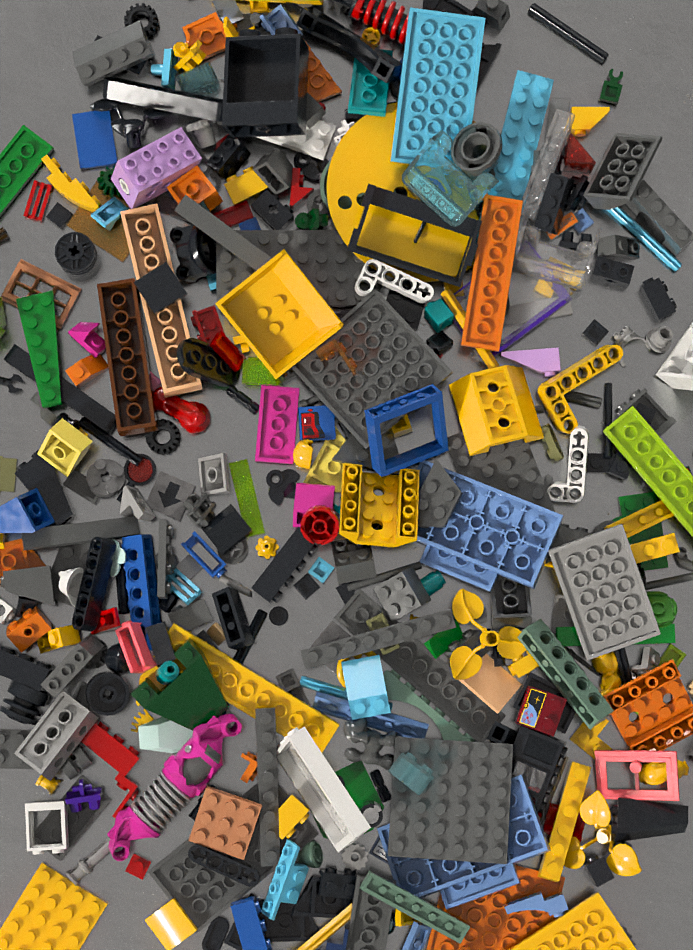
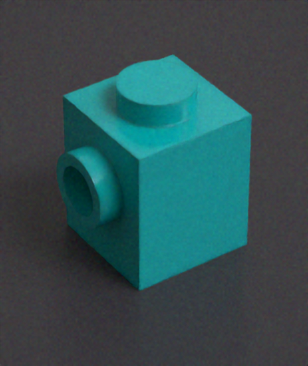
M440 298L426 305L424 318L439 333L453 324L454 314Z

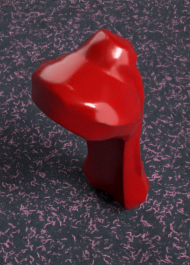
M158 387L153 392L155 409L178 419L181 426L189 433L203 432L209 426L211 416L204 404L194 401L188 402L178 396L165 398L162 387Z

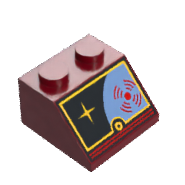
M528 686L515 723L554 737L567 699Z

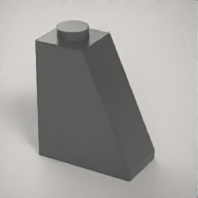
M50 565L3 571V576H0L1 587H5V591L49 605H56Z

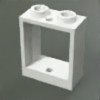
M65 800L25 803L27 851H32L33 855L44 854V850H52V853H64V849L69 848L68 813ZM61 809L62 843L35 845L33 811Z

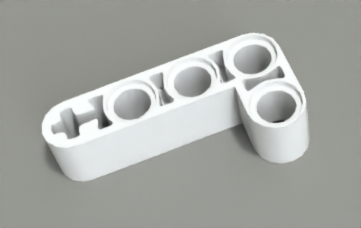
M375 259L368 260L365 263L354 287L355 292L359 296H367L373 290L375 283H378L419 303L428 302L434 295V289L431 285ZM374 265L377 270L376 273H369L367 266ZM385 273H391L394 276V281H387ZM403 281L410 282V290H406L403 288ZM361 282L368 284L369 289L367 291L360 289L359 284ZM416 285H417V286H418V288L416 289L417 291H416L415 293H412V292L414 291V289L416 288ZM425 289L427 295L422 297V292L420 291Z
M583 426L575 427L570 435L567 482H553L547 490L552 501L577 503L584 497L589 432ZM578 431L585 435V437H582L580 445H577L578 437L575 436ZM580 450L584 457L576 459L573 456V452ZM575 469L580 470L582 477H573L572 471ZM559 487L562 493L556 496L552 493L551 489ZM573 488L579 489L581 495L573 497L570 491Z

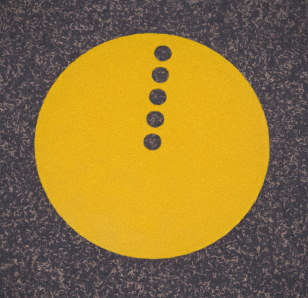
M398 102L387 105L385 117L365 115L359 119L342 137L332 156L327 176V201L335 228L347 247L353 229L358 227L364 206H360L357 203L356 199L360 193L366 192L368 183L392 192L398 187H403L407 191V197L416 199L407 186L418 173L422 176L435 169V167L390 162ZM443 169L452 192L448 200L460 210L458 214L479 220L462 171ZM476 185L484 201L488 185ZM341 196H348L351 199L352 205L349 209L339 207L338 199ZM370 204L357 245L453 277L458 273L469 236L426 223L417 243H414L415 236L423 221ZM354 253V254H355L361 261H363L364 263H366L368 260H371V259H372V258H369V257H366V256H363V255ZM473 259V262H472V265H471V266H468V265H467L466 270H468V269H470L471 267H473L474 259ZM382 262V263H384V264H386V265H389V266H391V267H393V268H395V269H397V270H399V271H402V272H404V273H406V274H408V275H410V276H412V277H414V278H417V279H419V280H421V281H423V282L439 281V280H437V279H433V278H430V277H427V276H424V275H421V274H418V273H415V272H412V271H409V270H406V269H403V268H400V267H397V266H394V265H391V264ZM368 265L369 267L376 270V267L374 265ZM385 273V275L394 278L391 273Z

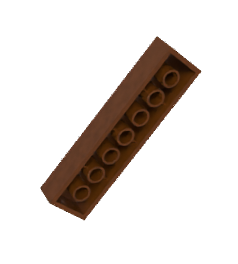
M135 278L97 284L117 432L120 436L159 431L139 291L134 284Z

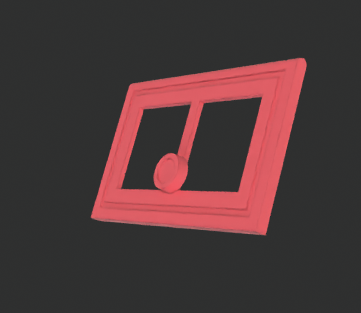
M595 750L597 790L601 792L605 799L618 800V798L634 800L680 801L677 751ZM606 761L632 762L629 768L632 773H635L636 790L608 789ZM640 762H666L668 790H640L639 772L642 769Z

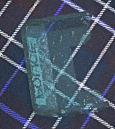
M441 130L428 141L403 172L402 181L405 186L446 223L456 227L476 209L497 185L499 180L491 173L483 172L472 181L446 157V154L452 148L453 142L451 137Z

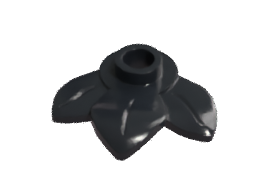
M298 152L294 156V165L300 168L304 176L310 180H319V172H323L329 162L326 158L320 160L302 152ZM304 159L306 163H301L300 160Z
M286 469L282 472L280 470L270 471L266 477V482L270 487L268 492L270 499L275 504L280 505L284 497L295 498L296 484L294 482L299 479L300 475L292 469ZM274 476L279 477L280 480L278 483H274L272 481V478Z

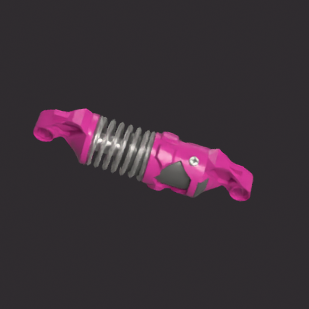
M228 713L218 718L213 716L207 723L195 727L191 738L175 755L171 754L164 762V768L160 771L161 775H157V780H152V785L147 786V791H142V796L137 797V802H132L127 809L118 812L114 827L107 833L108 837H110L108 847L115 860L123 861L128 858L130 842L132 840L159 838L161 833H163L162 828H167L159 816L167 823H172L171 818L164 811L175 818L177 816L172 809L181 812L179 805L185 807L186 801H191L192 798L200 796L205 791L207 783L224 765L222 753L223 738L236 736L241 732L242 725L235 715ZM235 722L232 727L227 728L229 723ZM146 795H148V796H150L151 798H153V800L150 801L149 798H148ZM142 801L146 802L148 806L146 807ZM118 847H123L122 850L115 852Z

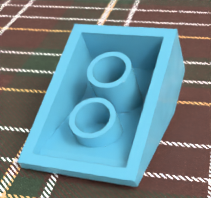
M380 655L341 662L352 720L391 713Z

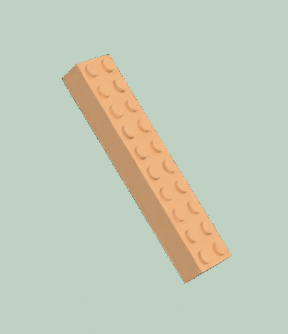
M158 204L121 211V219L136 280L167 262L174 273ZM140 294L164 397L167 398L202 390L201 380L187 374L177 359L178 345L190 338L181 299L154 315Z

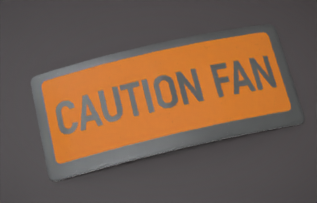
M571 209L564 214L558 235L545 232V234L552 241L580 221Z

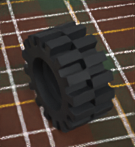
M137 3L135 4L136 7L130 6V10L126 11V16L124 15L125 27L133 24L138 16H146L149 22L144 27L148 39H150V35L154 36L155 31H158L159 25L154 8L152 9L150 5L146 6L145 3H142V5Z
M157 419L158 430H167L170 433V440L165 444H160L156 441V433L158 431L146 432V443L152 451L158 454L172 453L175 448L177 449L181 440L179 429L170 420Z

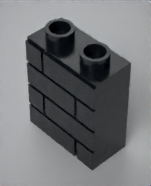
M282 27L275 30V35L263 36L257 30L243 29L238 32V37H226L222 126L232 138L306 135L309 50L301 34H298L296 29Z

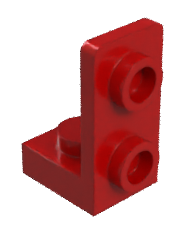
M118 773L115 777V780L118 782L116 785L124 791L127 789L130 791L112 815L114 818L117 817L119 811L127 809L126 804L129 800L133 801L140 792L137 790L140 785L129 777H124L121 773Z

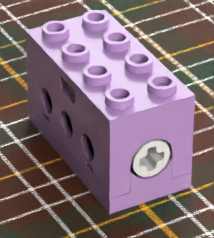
M182 127L118 160L111 180L130 209H134L168 191L166 187L196 165L199 166L202 157Z

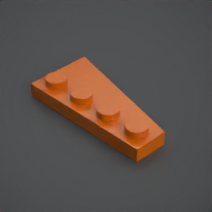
M308 45L307 92L317 102L341 94L342 90L337 86Z

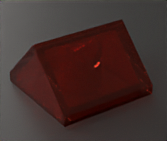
M570 134L565 144L563 172L590 174L596 162L578 140Z

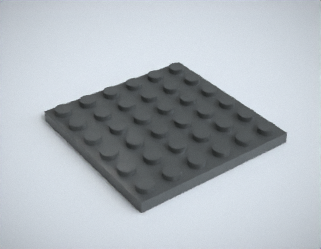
M376 289L340 319L344 324L341 329L291 367L366 450L369 449V440L364 410L431 384L438 387L453 373ZM408 413L380 423L381 437Z
M395 737L388 856L507 864L513 744Z

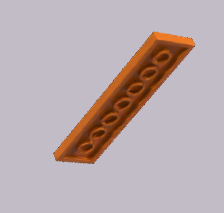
M487 194L484 196L481 214L482 223L478 233V247L474 258L461 346L499 352L522 200Z

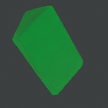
M456 619L454 620L456 628L438 632L424 643L435 659L449 649L448 645L463 637V632Z

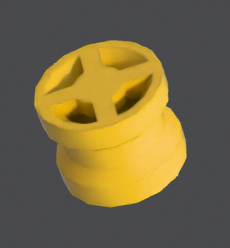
M373 27L363 31L362 38L378 47L380 44L379 31L374 30Z

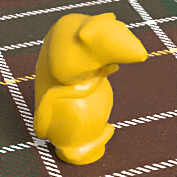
M613 651L593 658L595 670L602 674V691L600 694L604 697L605 694L621 686L618 661Z
M677 759L678 779H680L682 776L688 775L689 767L686 761L682 762ZM645 762L639 772L640 782H644L646 785H658L667 781L666 762Z

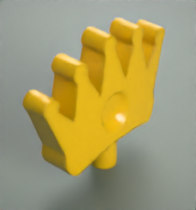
M143 709L146 715L138 712L141 718L134 716L138 723L132 722L131 724L137 729L132 728L131 731L138 732L139 725L154 720L146 709Z

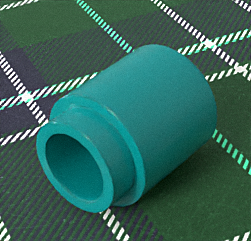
M438 570L432 571L420 579L429 596L443 588V585L446 583Z
M173 661L164 662L156 670L155 676L157 681L163 685L170 684L179 675V667Z

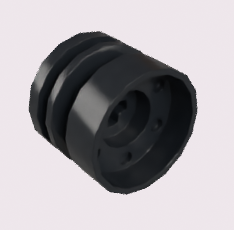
M70 232L58 240L55 246V257L61 268L68 275L84 277L95 270L99 255L96 247L87 235L80 232ZM77 249L79 251V254H75V256H73L72 252H75Z
M12 680L7 691L14 698H4L3 701L9 704L10 708L1 705L0 711L17 722L36 725L38 720L31 716L32 714L41 716L42 713L36 710L35 707L36 705L45 707L50 694L40 692Z

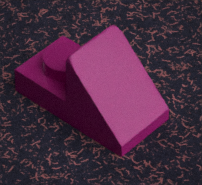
M80 322L70 329L68 334L92 356L97 358L106 350L105 340L96 333L100 323Z

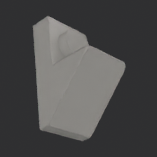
M130 486L123 488L120 515L127 517L134 515L139 520L151 521L155 515L138 488Z

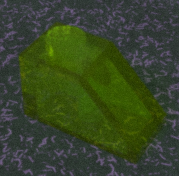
M248 357V360H243L242 385L281 387L278 378H274L266 366L259 361V358Z

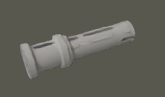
M110 837L84 860H79L73 869L65 872L73 884L77 886L79 881L86 874H90L92 868L109 854Z

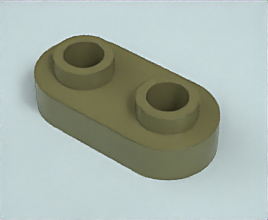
M548 423L541 426L544 436L542 441H546L548 445L547 453L550 459H554L556 462L564 459L562 449L551 425Z

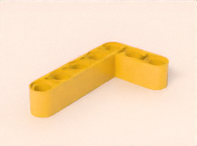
M607 344L538 387V396L559 432L571 434L573 429L578 426V422L564 394L622 359L623 350L619 345ZM611 349H613L614 355L612 358L609 355V351ZM596 358L598 359L597 367L594 366V360ZM579 368L583 370L581 377L578 375ZM564 377H566L567 384L565 387L562 384V380ZM548 387L552 390L550 396L546 393ZM559 403L560 410L557 413L555 407ZM566 420H568L569 426L567 429L564 428V423Z

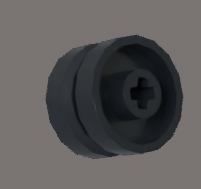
M108 671L94 675L87 683L85 690L86 701L92 710L106 716L115 715L122 711L128 703L130 695L128 685L124 679ZM106 689L110 691V695L108 697L103 695L105 693L104 690Z

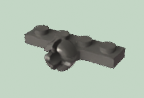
M159 519L158 553L154 560L155 566L158 569L157 597L160 599H168V594H171V582H168V577L178 565V558L172 552V544H169V536L173 534V526L170 525L167 519Z

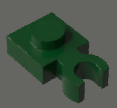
M611 69L608 74L610 81L604 80L599 100L617 105L623 86L618 84V82L621 81L623 72H620L619 77H614L612 75L613 69Z

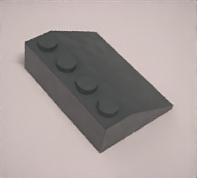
M615 133L583 195L594 209L611 210L630 203L663 138L653 135Z

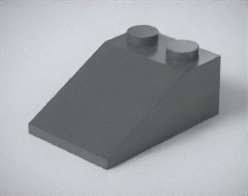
M497 577L494 587L490 592L492 629L500 630L506 626L525 629L532 624L529 587L510 579L499 582Z

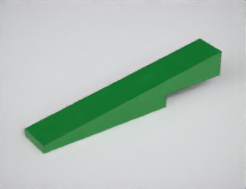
M675 624L659 628L660 635L635 644L676 643ZM556 627V638L561 642L562 646H581L575 627Z

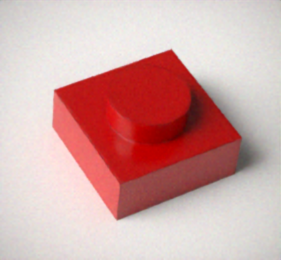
M134 853L125 872L143 880L152 861Z

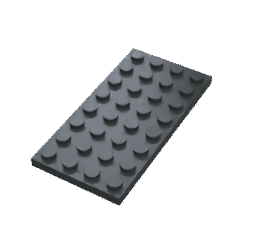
M235 230L271 258L285 249L330 307L356 306L366 297L359 296L354 288L365 263L353 252L347 250L348 247L341 239L337 230ZM216 242V288L218 301L256 270ZM366 282L359 284L361 290L367 291L369 289Z
M505 419L498 421L501 427L509 426L508 421ZM463 432L447 437L449 453L458 474L555 512L529 443H525L524 439L491 446L488 452L470 456ZM561 525L552 548L567 543ZM549 555L545 564L552 562ZM498 575L499 582L508 579Z
M278 783V802L280 808L289 796ZM254 785L241 797L258 803V785ZM259 817L244 860L216 851L256 869L260 875L258 883L276 870V866H260ZM306 819L303 824L298 822L295 825L294 829L296 831L289 839L301 849L319 833ZM286 836L283 840L280 838V857L288 839ZM186 840L149 870L148 873L169 900L173 898L177 900L198 930L195 931L197 934L231 906V902L239 900L255 886H246L191 861L188 851L196 843ZM200 848L192 850L194 858L197 859L201 856L204 858L202 862L206 863L210 852L206 851V855L200 853ZM218 856L210 858L211 866L218 867L221 860ZM230 864L227 868L228 873L231 875H235L239 871L236 864ZM242 867V872L238 878L242 879V876L248 878L247 881L249 883L252 880L256 881L255 873L246 874L244 873L246 869Z

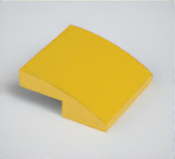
M175 898L145 919L166 950H171L198 930Z

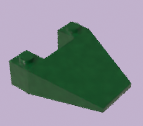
M189 638L174 653L176 658L186 667L177 678L160 691L147 677L132 691L131 695L144 709L193 731L195 727L207 723L213 716L220 717L229 706L204 652Z

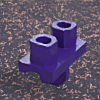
M79 779V785L72 786L73 791L66 793L65 802L66 805H69L72 813L82 811L83 802H88L89 809L91 810L100 808L102 787L92 788V783L85 784L84 779Z

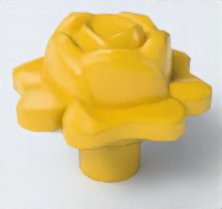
M264 536V539L259 538L255 549L258 551L259 556L269 559L270 556H276V550L279 548V545L275 544V538Z

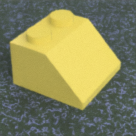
M62 418L49 430L37 454L68 477L86 455L93 441Z

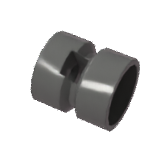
M78 744L61 769L72 780L80 774V769H87L93 764V761L82 745Z

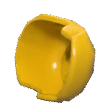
M304 439L297 443L293 450V460L297 466L311 469L313 441Z

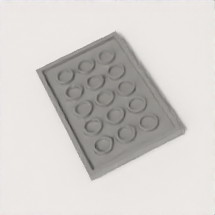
M623 524L548 550L586 660L661 634Z

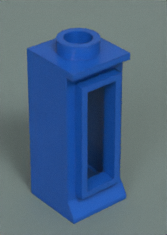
M194 531L193 535L185 543L182 542L181 545L213 579L216 576L220 578L227 571L225 568L228 565ZM198 542L219 563L213 570L192 550Z

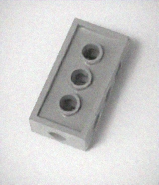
M62 690L14 754L51 781L97 721L98 717Z

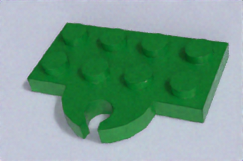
M649 492L618 497L620 516L612 521L616 522L658 502L656 493ZM657 523L628 537L629 544L662 536V523ZM667 555L641 563L640 568H644V571L668 568Z

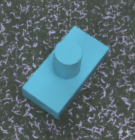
M164 49L163 64L151 65V74L153 76H162L161 86L175 89L176 70L173 67L178 60V57L174 55L173 49Z

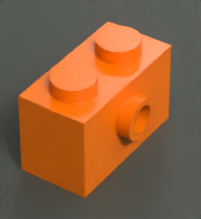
M37 606L33 609H27L22 614L23 617L17 621H12L7 626L6 636L21 653L52 629L51 622Z

